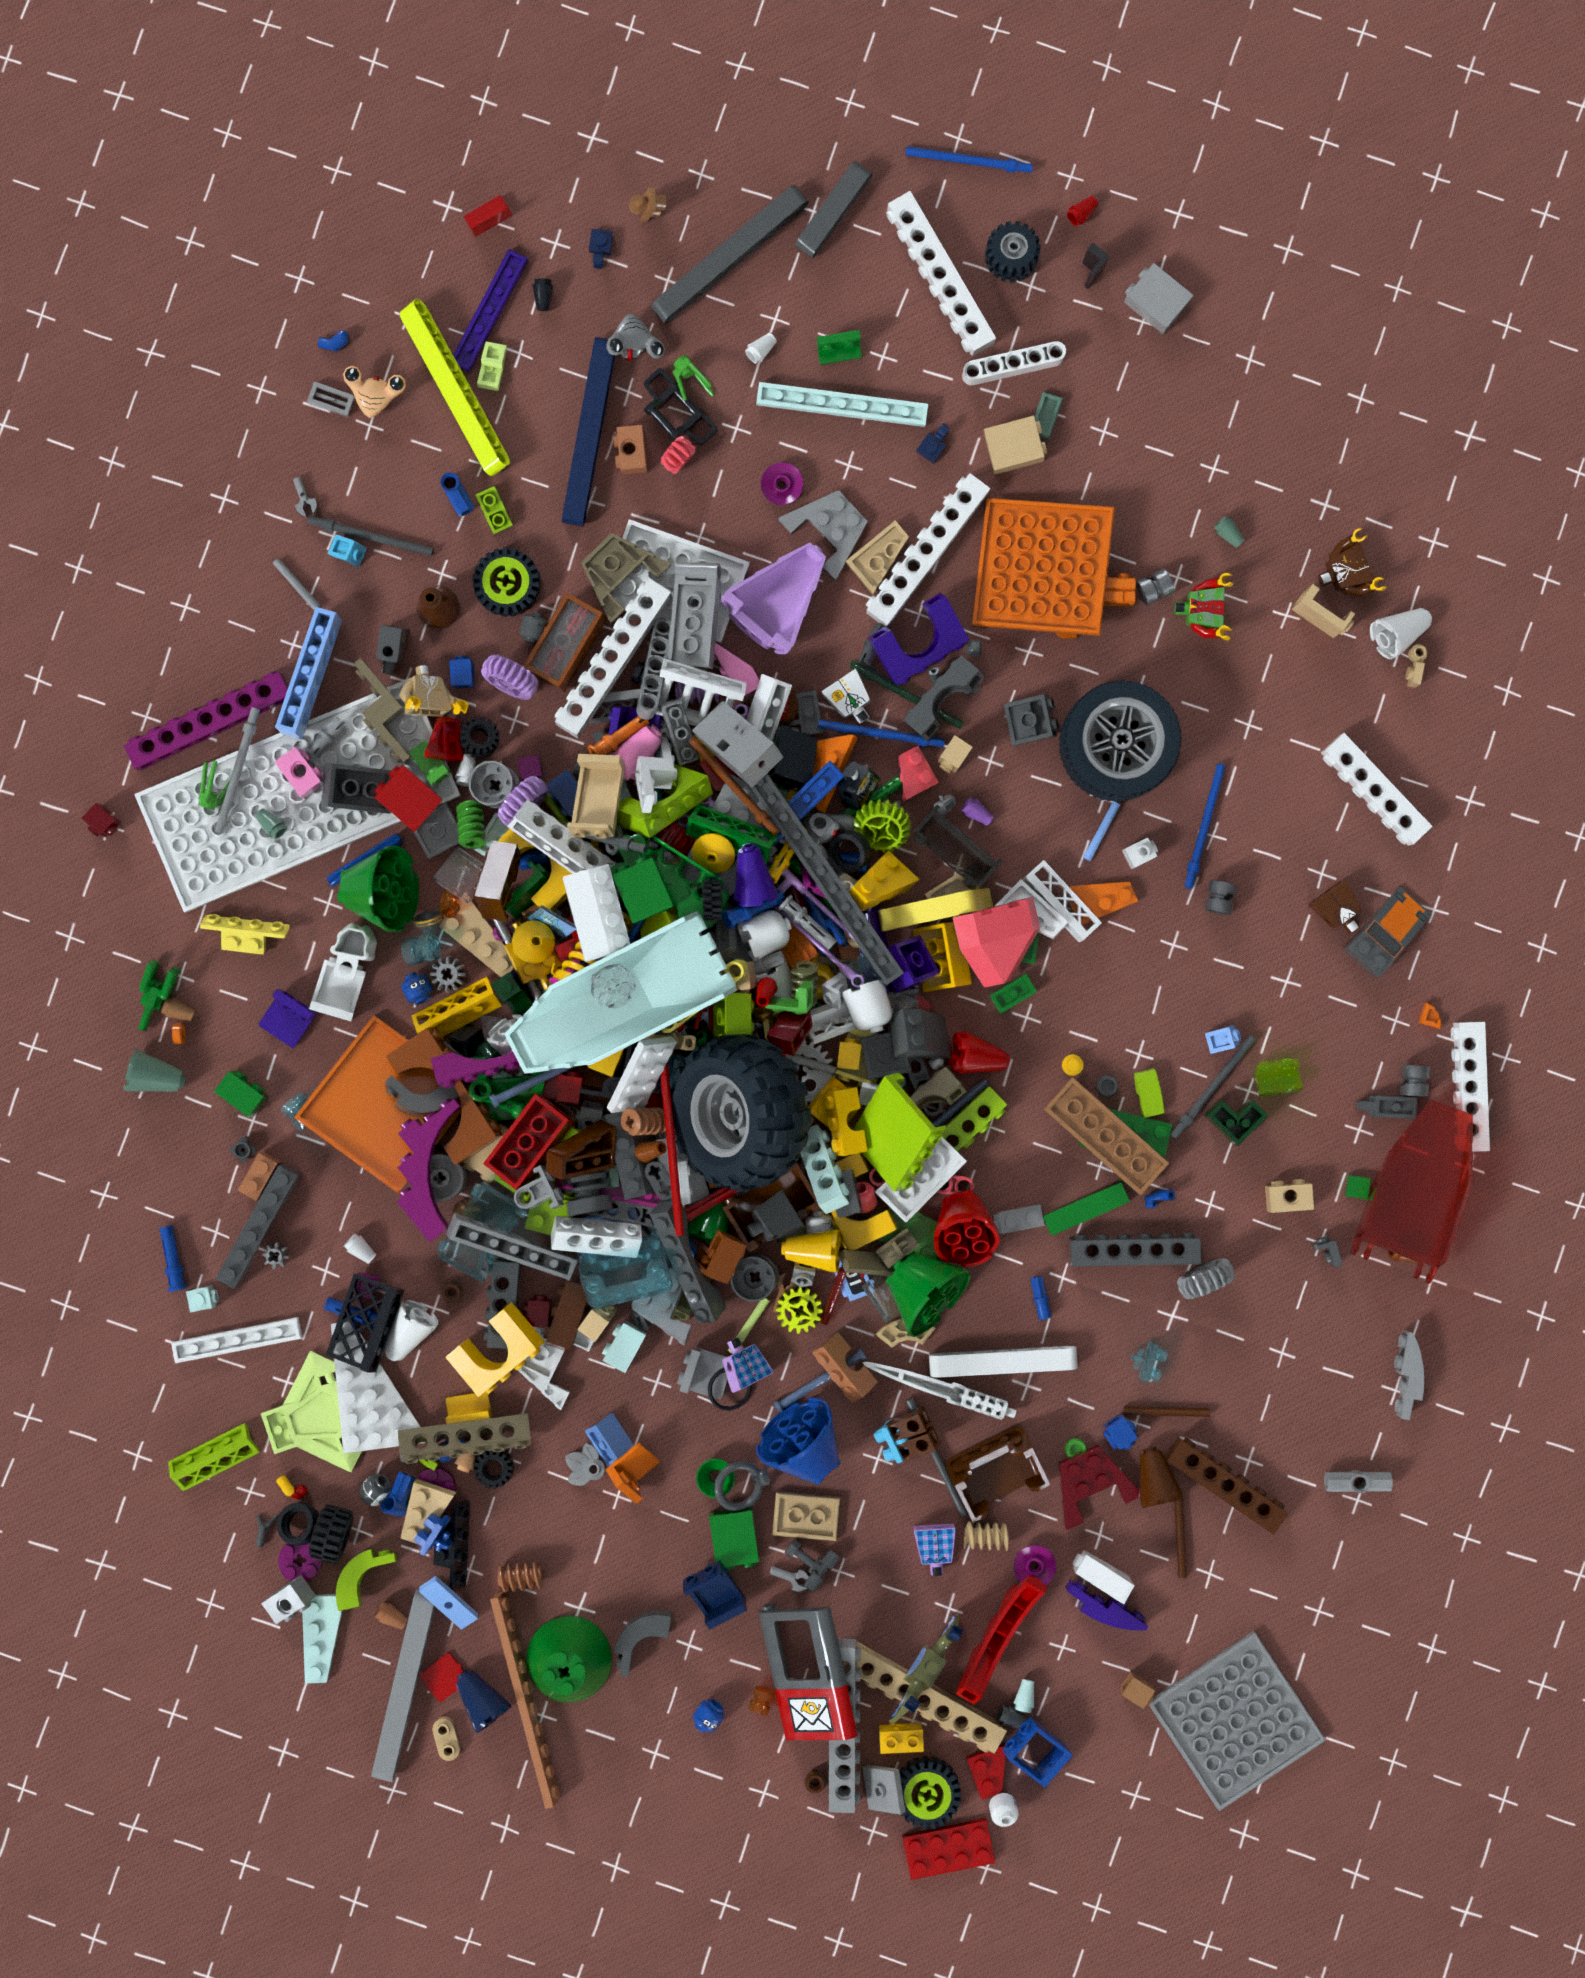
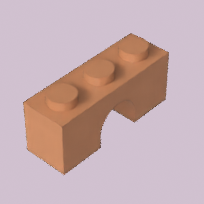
M837 1332L823 1341L812 1353L818 1363L828 1372L830 1378L840 1387L845 1397L853 1403L863 1398L878 1381L866 1366L856 1371L851 1370L847 1366L845 1356L851 1347L840 1333Z

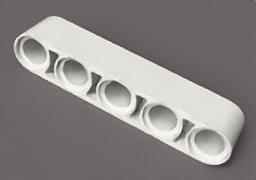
M1055 341L972 360L965 364L962 379L968 385H977L1055 367L1062 363L1066 354V348L1063 343ZM1056 350L1061 356L1055 358L1051 356L1050 351ZM1031 355H1036L1039 357L1040 361L1034 363L1030 360L1029 357ZM1016 360L1019 366L1011 367L1008 362ZM994 364L999 370L991 372L988 366ZM974 369L978 375L971 377L967 374V371Z

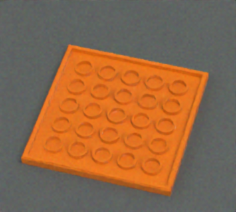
M987 498L972 625L1101 636L1115 507Z

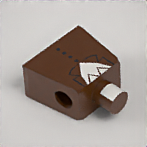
M1346 879L1339 881L1308 904L1331 928L1343 925L1347 932L1351 933L1360 927L1353 916L1360 912L1361 908Z

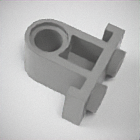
M544 1165L533 1169L534 1173L540 1174V1178L520 1187L514 1194L516 1205L524 1209L536 1208L551 1199L553 1203L549 1204L551 1209H557L564 1205L562 1201L564 1195L559 1187L556 1188L553 1182L555 1176L547 1173L546 1166ZM527 1192L531 1194V1201L528 1204L524 1201V1195Z

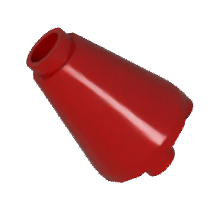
M961 1031L960 1033H954L952 1040L954 1046L952 1053L950 1052L951 1058L947 1059V1065H951L954 1073L964 1074L1007 1070L1010 1055L1005 1053L1004 1050L969 1032Z

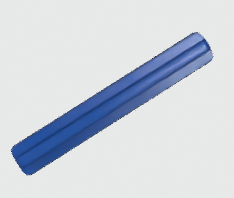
M397 833L391 835L327 876V881L331 886H336L341 881L340 873L342 870H347L387 846H399L403 842L401 837Z

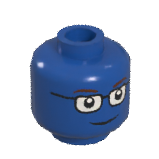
M413 972L404 977L406 981L401 984V989L409 1003L420 1005L431 999L430 995L433 989L426 975H417L416 972Z
M714 1699L703 1700L693 1713L695 1727L700 1732H714L725 1718L724 1708L718 1701Z

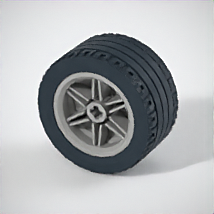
M1125 680L1101 684L1082 696L1069 711L1060 731L1061 735L1059 736V753L1061 754L1063 767L1066 769L1067 775L1069 774L1071 777L1070 779L1075 782V785L1079 786L1082 791L1087 792L1088 795H1093L1094 798L1097 797L1100 800L1115 802L1138 798L1161 784L1169 776L1175 767V763H1177L1182 740L1178 717L1175 715L1170 703L1165 700V697H1162L1158 691H1154L1152 687L1149 688L1145 684H1140V682L1135 683ZM1111 717H1115L1117 719V723L1115 725L1109 722V719ZM1132 721H1136L1138 723L1137 729H1132L1130 727V723ZM1097 733L1103 736L1101 741L1095 739ZM1121 736H1123L1125 738V743L1118 744L1117 740L1119 739L1116 737L1120 738ZM1144 742L1145 748L1141 750L1137 743ZM1107 754L1110 757L1109 761H1104L1102 755ZM1129 758L1131 764L1128 766L1124 765L1123 759Z

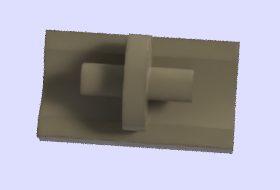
M905 1228L878 1248L876 1253L889 1269L899 1259L917 1248L919 1244L909 1230Z

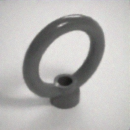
M732 1462L725 1466L716 1478L714 1485L716 1499L722 1507L730 1511L746 1510L758 1501L763 1487L770 1485L769 1475L765 1468L759 1470L750 1462ZM736 1470H747L752 1474V1480L755 1485L753 1493L745 1501L738 1503L729 1501L723 1493L725 1479Z

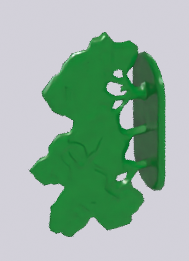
M641 834L624 836L634 839V842L648 845L646 837ZM655 836L652 839L662 845L658 850H652L648 846L646 853L634 850L629 852L622 850L618 846L624 862L616 863L610 867L612 875L616 874L615 869L627 865L629 868L636 865L635 861L647 856L650 859L651 855H657L654 861L673 905L677 906L678 919L697 911L704 921L703 898L698 896L697 890L699 884H702L701 888L703 889V881H706L707 877H712L717 881H721V883H725L724 880ZM667 849L682 858L678 865L664 862V852ZM687 862L700 869V875L697 880L688 881L682 877L681 870ZM696 883L695 888L690 887V885ZM721 889L722 912L726 910L725 906L729 900L728 892L724 889ZM716 920L704 921L707 928H712Z

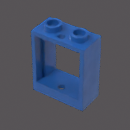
M1031 1717L1020 1726L1017 1733L1006 1742L1005 1747L1002 1749L1009 1761L1044 1788L1073 1756L1065 1743ZM1038 1732L1055 1746L1040 1764L1034 1768L1017 1754Z

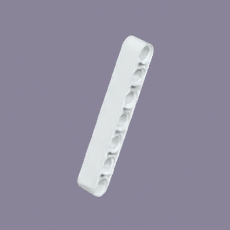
M1055 1346L929 1354L930 1377L1078 1369L1077 1347Z

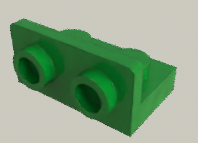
M859 330L817 337L820 365L860 359L862 354Z

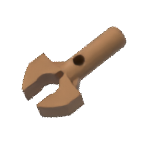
M785 1273L779 1276V1283L777 1284L779 1292L773 1307V1312L780 1313L776 1311V1307L781 1306L777 1301L778 1298L784 1299L782 1292L788 1293L790 1287L795 1291L797 1286L791 1282L784 1288L782 1281Z

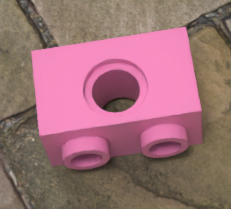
M294 747L276 760L275 763L298 795L305 799L323 785L322 777L324 775L317 766L313 768L309 762L311 757L305 749L300 750ZM305 766V775L299 777L297 775L298 768Z

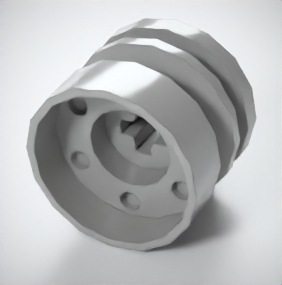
M485 761L477 765L471 772L469 790L472 797L479 803L498 810L505 801V798L521 782L518 775L506 765L496 761ZM495 783H499L500 789L498 791L495 790Z

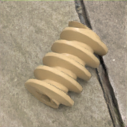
M968 1521L964 1529V1549L967 1543H970L971 1549H974L976 1543H978L980 1550H983L985 1544H987L989 1550L992 1549L993 1544H996L997 1551H1000L1002 1545L1008 1551L1009 1533L1006 1524L1002 1523L999 1529L998 1524L993 1523L990 1529L988 1522L984 1523L983 1528L980 1522H976L973 1528L972 1522Z

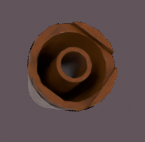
M429 587L422 591L418 599L417 612L420 619L431 628H445L457 619L459 615V601L455 593L447 587Z
M1156 1447L1143 1449L1144 1454H1140V1502L1142 1508L1183 1500V1494L1162 1451H1157Z

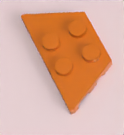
M850 734L819 740L813 777L829 761L843 773L858 738ZM837 785L815 806L820 812H826Z

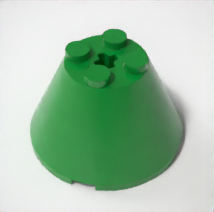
M387 846L347 870H342L340 873V891L337 894L338 902L343 903L348 910L387 932L403 931L404 926L407 923H411L415 916L419 901L418 874H414L411 866L414 863L413 859L402 847Z
M913 1251L905 1260L901 1258L893 1266L895 1271L886 1279L885 1283L890 1288L907 1333L912 1337H917L936 1325L942 1319L939 1315L947 1307L951 1309L965 1291L971 1275L966 1268L920 1255Z
M572 1615L553 1618L544 1623L532 1636L526 1653L527 1671L535 1687L550 1699L566 1703L582 1701L594 1695L606 1682L612 1664L609 1642L603 1631L593 1622L583 1617Z

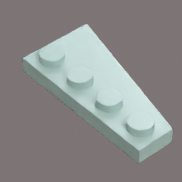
M336 1594L316 1595L310 1601L311 1606L302 1612L305 1684L327 1683L343 1612L338 1611Z

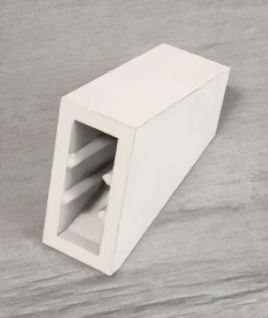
M1083 1550L1082 1554H1078L1073 1561V1569L1076 1574L1122 1604L1126 1602L1135 1586L1129 1575Z

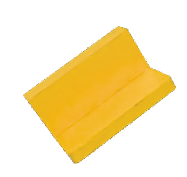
M486 1392L479 1397L475 1393L446 1398L448 1412L446 1424L489 1419L492 1417L489 1394L487 1395Z

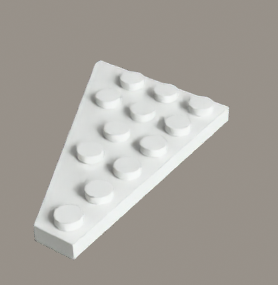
M350 1321L345 1322L342 1326L344 1335L353 1331ZM331 1323L332 1335L337 1323ZM355 1334L346 1339L350 1349L359 1345ZM361 1335L363 1343L366 1342L364 1337ZM343 1342L337 1343L334 1353L338 1355L345 1353L346 1349ZM360 1348L352 1352L355 1361L359 1363L362 1362L364 1356ZM334 1359L343 1453L399 1446L398 1430L420 1428L418 1421L380 1363L377 1372L367 1373L360 1370V1368Z

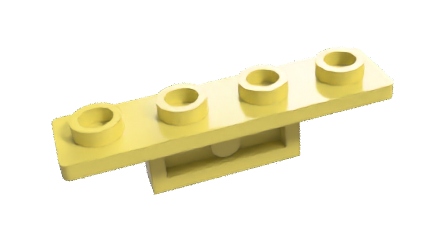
M210 914L204 916L200 923V928L221 931V950L264 955L266 952V936L286 938L290 925L281 922L271 923L263 922L259 919L246 920L239 917H221L217 914Z

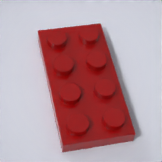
M986 1818L902 1835L911 1880L995 1863Z

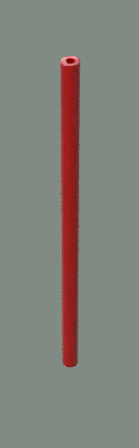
M667 1061L660 1077L676 1236H684Z

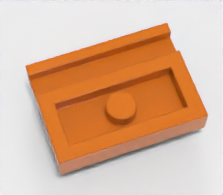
M790 923L792 929L788 930L790 934L789 942L780 951L785 955V959L792 969L797 967L795 966L796 962H811L820 953L816 946Z

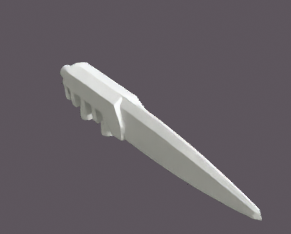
M863 1362L864 1366L916 1389L945 1398L948 1403L1000 1420L1004 1416L1015 1417L1016 1410L1008 1407V1401L969 1389L955 1382L949 1384L907 1370L877 1363Z

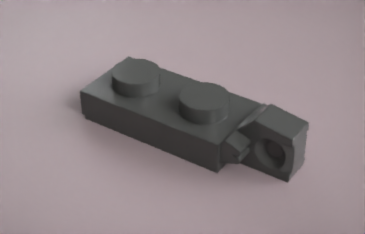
M1373 1095L1368 1096V1101H1356V1109L1367 1110V1115L1372 1117L1417 1119L1418 1098Z

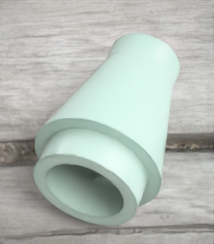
M1022 1679L1013 1702L1015 1710L1027 1713L1032 1712V1708H1034V1681Z

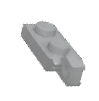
M1040 1204L1002 1211L993 1215V1221L998 1228L999 1234L1045 1226Z

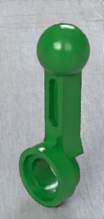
M483 1079L473 1081L469 1088L470 1097L477 1102L493 1105L489 1096L494 1094L491 1092V1085ZM482 1087L486 1094L484 1096H477L474 1093V1089ZM507 1099L499 1103L498 1108L510 1112L517 1119L526 1107V1104L523 1102L515 1103Z

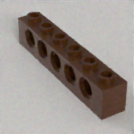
M1177 1437L1164 1456L1168 1463L1274 1535L1288 1515L1283 1509L1285 1507L1283 1503L1275 1498L1273 1501L1266 1497L1268 1493L1258 1486L1255 1489L1249 1486L1248 1483L1250 1481L1241 1474H1238L1237 1477L1230 1472L1232 1469L1223 1462L1217 1464L1213 1461V1455L1204 1449L1202 1452L1195 1448L1197 1444L1187 1437L1184 1440ZM1196 1455V1461L1193 1464H1187L1188 1456ZM1208 1467H1214V1473L1211 1476L1204 1475L1205 1469ZM1224 1480H1232L1229 1488H1222ZM1248 1491L1249 1498L1245 1501L1240 1500L1241 1493ZM1261 1504H1267L1266 1511L1259 1513L1258 1507Z

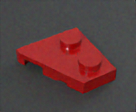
M442 716L436 720L424 753L425 758L452 762L463 760L461 742L459 743L461 733L460 719Z

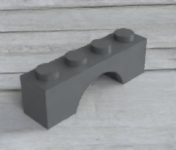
M961 655L951 663L947 672L936 680L935 685L930 691L923 694L921 701L908 711L904 721L928 742L942 726L939 720V709L945 698L956 692L972 693L985 676Z

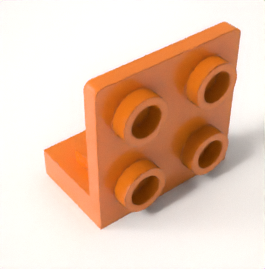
M637 1443L605 1470L615 1487L637 1504L643 1499L639 1493L641 1488L637 1481L658 1465L660 1461L641 1443Z

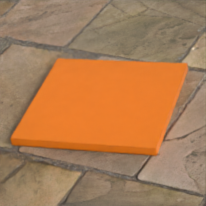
M373 1015L294 1118L393 1191L400 1194L407 1185L408 1180L397 1167L402 1164L400 1159L409 1152L412 1155L414 1154L398 1133L402 1130L400 1126L410 1118L412 1121L419 1119L424 1124L425 1122L422 1119L425 1117L411 1116L397 1109L395 1103L398 1098H392L385 1091V1081L390 1076H393L409 1091L421 1095L435 1091L439 1085L437 1084L433 1069L418 1067L403 1074L395 1072L386 1056L409 1040ZM461 1107L449 1118L442 1128L434 1148L461 1114Z

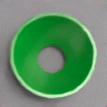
M712 1458L701 1464L696 1474V1483L704 1495L716 1498L714 1492L715 1482L710 1479V1472L713 1470L721 1471L729 1464L727 1461L720 1458ZM734 1472L730 1473L724 1481V1495H727L734 1486Z

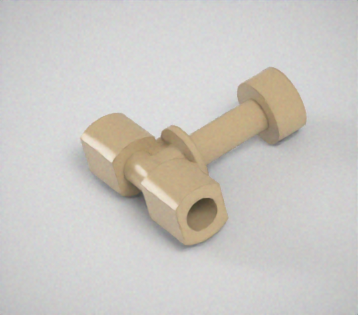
M671 1032L668 1036L652 1034L642 1039L672 1036L677 1041L674 1049L689 1051L694 1050L696 1044L694 1036L676 1034L675 1032Z

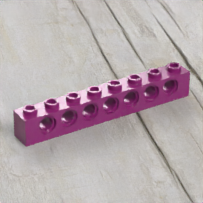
M270 672L264 675L263 680L258 682L256 680L244 685V689L239 691L232 690L225 694V698L220 700L213 699L206 703V707L201 709L194 708L186 713L187 716L180 719L179 717L167 721V725L161 728L160 726L148 730V734L142 737L138 735L128 740L129 743L123 746L134 769L139 771L146 769L247 721L252 707L259 709L260 715L283 704L289 687L284 675L280 672ZM266 687H270V695L268 697H263V689ZM250 696V705L244 707L243 699ZM231 705L232 712L225 716L223 713L224 708ZM211 714L212 722L209 725H205V717ZM188 724L193 725V731L190 734L185 733V727ZM169 733L174 735L171 743L166 742V736ZM153 742L154 749L148 753L146 750L147 744Z

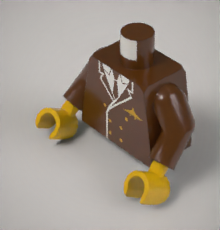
M1363 528L1356 529L1353 532V536L1350 535L1337 543L1329 554V561L1325 564L1327 572L1318 575L1321 586L1333 583L1336 591H1342L1344 594L1357 597L1372 593L1374 589L1378 591L1386 589V586L1378 587V582L1385 579L1381 577L1374 579L1361 544H1356V541L1360 542L1367 538V535L1363 538L1358 537V532Z

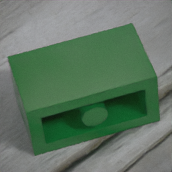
M239 1070L236 1072L229 1071L214 1092L247 1117H253L268 1097L264 1093L265 1089L257 1083H250L247 1080L248 1076Z

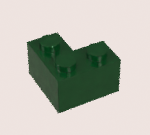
M1249 1099L1236 1112L1223 1100H1217L1203 1114L1236 1146H1239L1269 1116L1254 1100Z

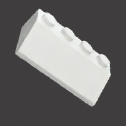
M609 864L562 877L585 962L607 957L630 945Z

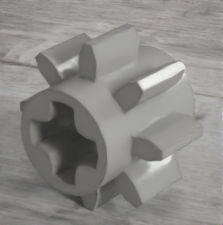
M280 1242L275 1243V1248L270 1244L266 1247L269 1251L262 1254L267 1260L264 1264H272L273 1269L278 1267V1263L282 1267L286 1266L284 1260L291 1257L286 1254L288 1247H280ZM275 1252L280 1254L278 1259H273Z

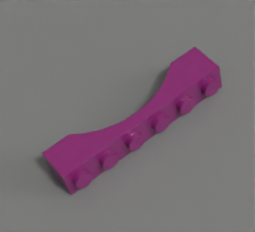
M513 1051L490 1059H472L452 1052L430 1058L439 1087L443 1086V1088L453 1087L456 1085V1082L462 1080L465 1082L475 1081L478 1079L477 1076L484 1074L486 1076H493L498 1074V1070L501 1069L514 1070L520 1067Z

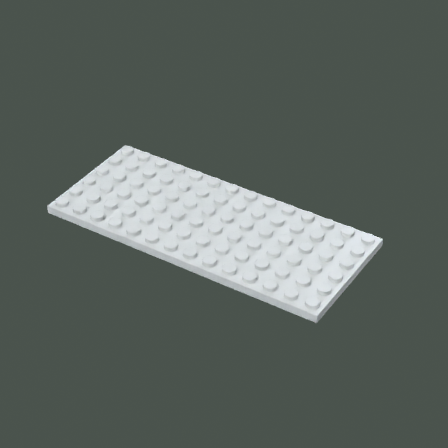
M411 678L387 687L404 709L405 703L399 697V694L405 682ZM373 693L309 720L302 740L278 733L250 745L224 833L215 831L224 799L221 806L216 805L215 810L198 805L203 765L134 795L183 912L187 913L402 822L393 813L322 807L323 785L305 799L300 797L275 763L276 760L292 748L305 749L311 757L309 762L313 768L317 766L323 775L325 763L392 770L396 765L401 767L403 764L443 799L440 804L461 797L453 775L451 774L434 787L414 760L408 764H405L403 761L398 763L391 754L393 749L389 745L385 747L377 738L379 733L376 729L371 730L363 721L366 717L362 712L381 697V695L377 697ZM405 711L386 726L408 753L421 742L427 741L428 743L433 731L428 716L405 715ZM336 717L340 718V721H343L347 727L334 739L335 742L333 744H329L316 757L307 747L320 736L319 732L321 730H325ZM238 751L216 759L217 766L211 791L218 793L217 797L220 796L231 778ZM442 760V762L446 765V767H447V768L449 769V771H450V768H449V766H448V764H447V761ZM213 761L208 763L206 788ZM301 766L297 770V775L299 777L304 776L306 767ZM264 808L285 822L287 830L279 839H274L267 835L255 818L259 810Z

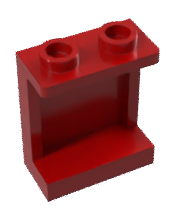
M403 764L401 767L396 765L388 774L391 778L386 783L382 781L375 788L376 795L374 798L415 832L443 799Z

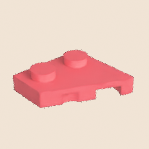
M919 746L898 756L901 769L900 783H903V802L939 783Z

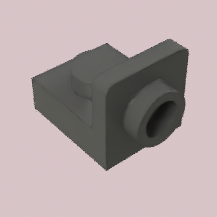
M1327 1236L1318 1238L1316 1243L1311 1244L1312 1249L1316 1251L1326 1249V1251H1323L1327 1264L1330 1263L1335 1268L1343 1266L1336 1240L1329 1239Z

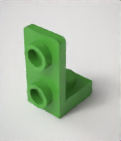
M423 741L412 749L409 755L427 776L426 778L430 784L436 787L452 773L442 760L424 757L428 743Z
M805 980L797 987L796 999L773 997L765 1008L772 1009L774 1012L792 1011L797 1015L807 1013L813 1006V981Z

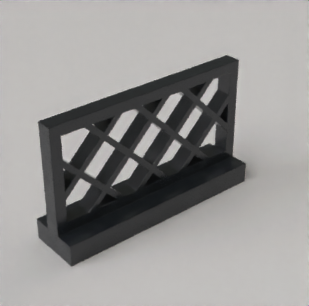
M354 1273L326 1356L360 1368V1370L367 1373L377 1372L405 1290ZM358 1280L364 1281L368 1289L361 1294L358 1293L356 1288ZM380 1287L386 1289L384 1298L377 1301L374 1290ZM369 1293L374 1304L365 1308L361 1297ZM357 1300L360 1311L352 1315L349 1306L351 1302ZM375 1307L378 1316L377 1319L370 1322L366 1311ZM363 1314L366 1325L357 1328L353 1318ZM350 1321L353 1331L344 1335L342 1326L345 1322ZM368 1328L371 1336L368 1341L363 1343L359 1332ZM355 1334L359 1345L350 1349L346 1339ZM342 1341L346 1352L338 1355L334 1353L336 1344ZM360 1348L364 1355L361 1363L355 1361L352 1352Z

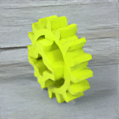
M799 1286L797 1291L790 1287V1293L782 1292L784 1299L778 1298L777 1300L781 1305L776 1307V1311L781 1312L777 1315V1319H783L782 1327L789 1325V1332L796 1328L797 1334H800L801 1329L804 1328L807 1333L808 1326L815 1328L814 1321L821 1320L817 1313H822L823 1311L822 1308L817 1307L821 1304V1301L814 1300L817 1294L814 1292L810 1295L808 1287L805 1291H802V1288ZM799 1296V1298L796 1300H790L793 1297ZM808 1300L813 1304V1311L807 1308ZM800 1306H802L803 1312L799 1311L798 1314H796L794 1308H799ZM785 1309L791 1312L790 1320L785 1315ZM803 1319H808L807 1321H805V1322H803V1323H799V1321H801V1320H803Z

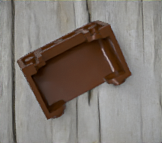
M797 1162L775 1183L749 1190L739 1197L733 1195L724 1201L726 1205L722 1208L741 1240L747 1245L746 1248L749 1253L758 1248V1245L763 1243L762 1241L766 1242L762 1233L755 1237L750 1236L747 1226L755 1222L752 1215L759 1206L780 1190H783L800 1220L809 1216L808 1213H815L821 1209L811 1184Z
M1012 1427L951 1457L946 1463V1468L973 1523L984 1519L990 1511L988 1503L1022 1486L1027 1485L1030 1491H1041L1050 1486L1035 1451L1021 1427Z

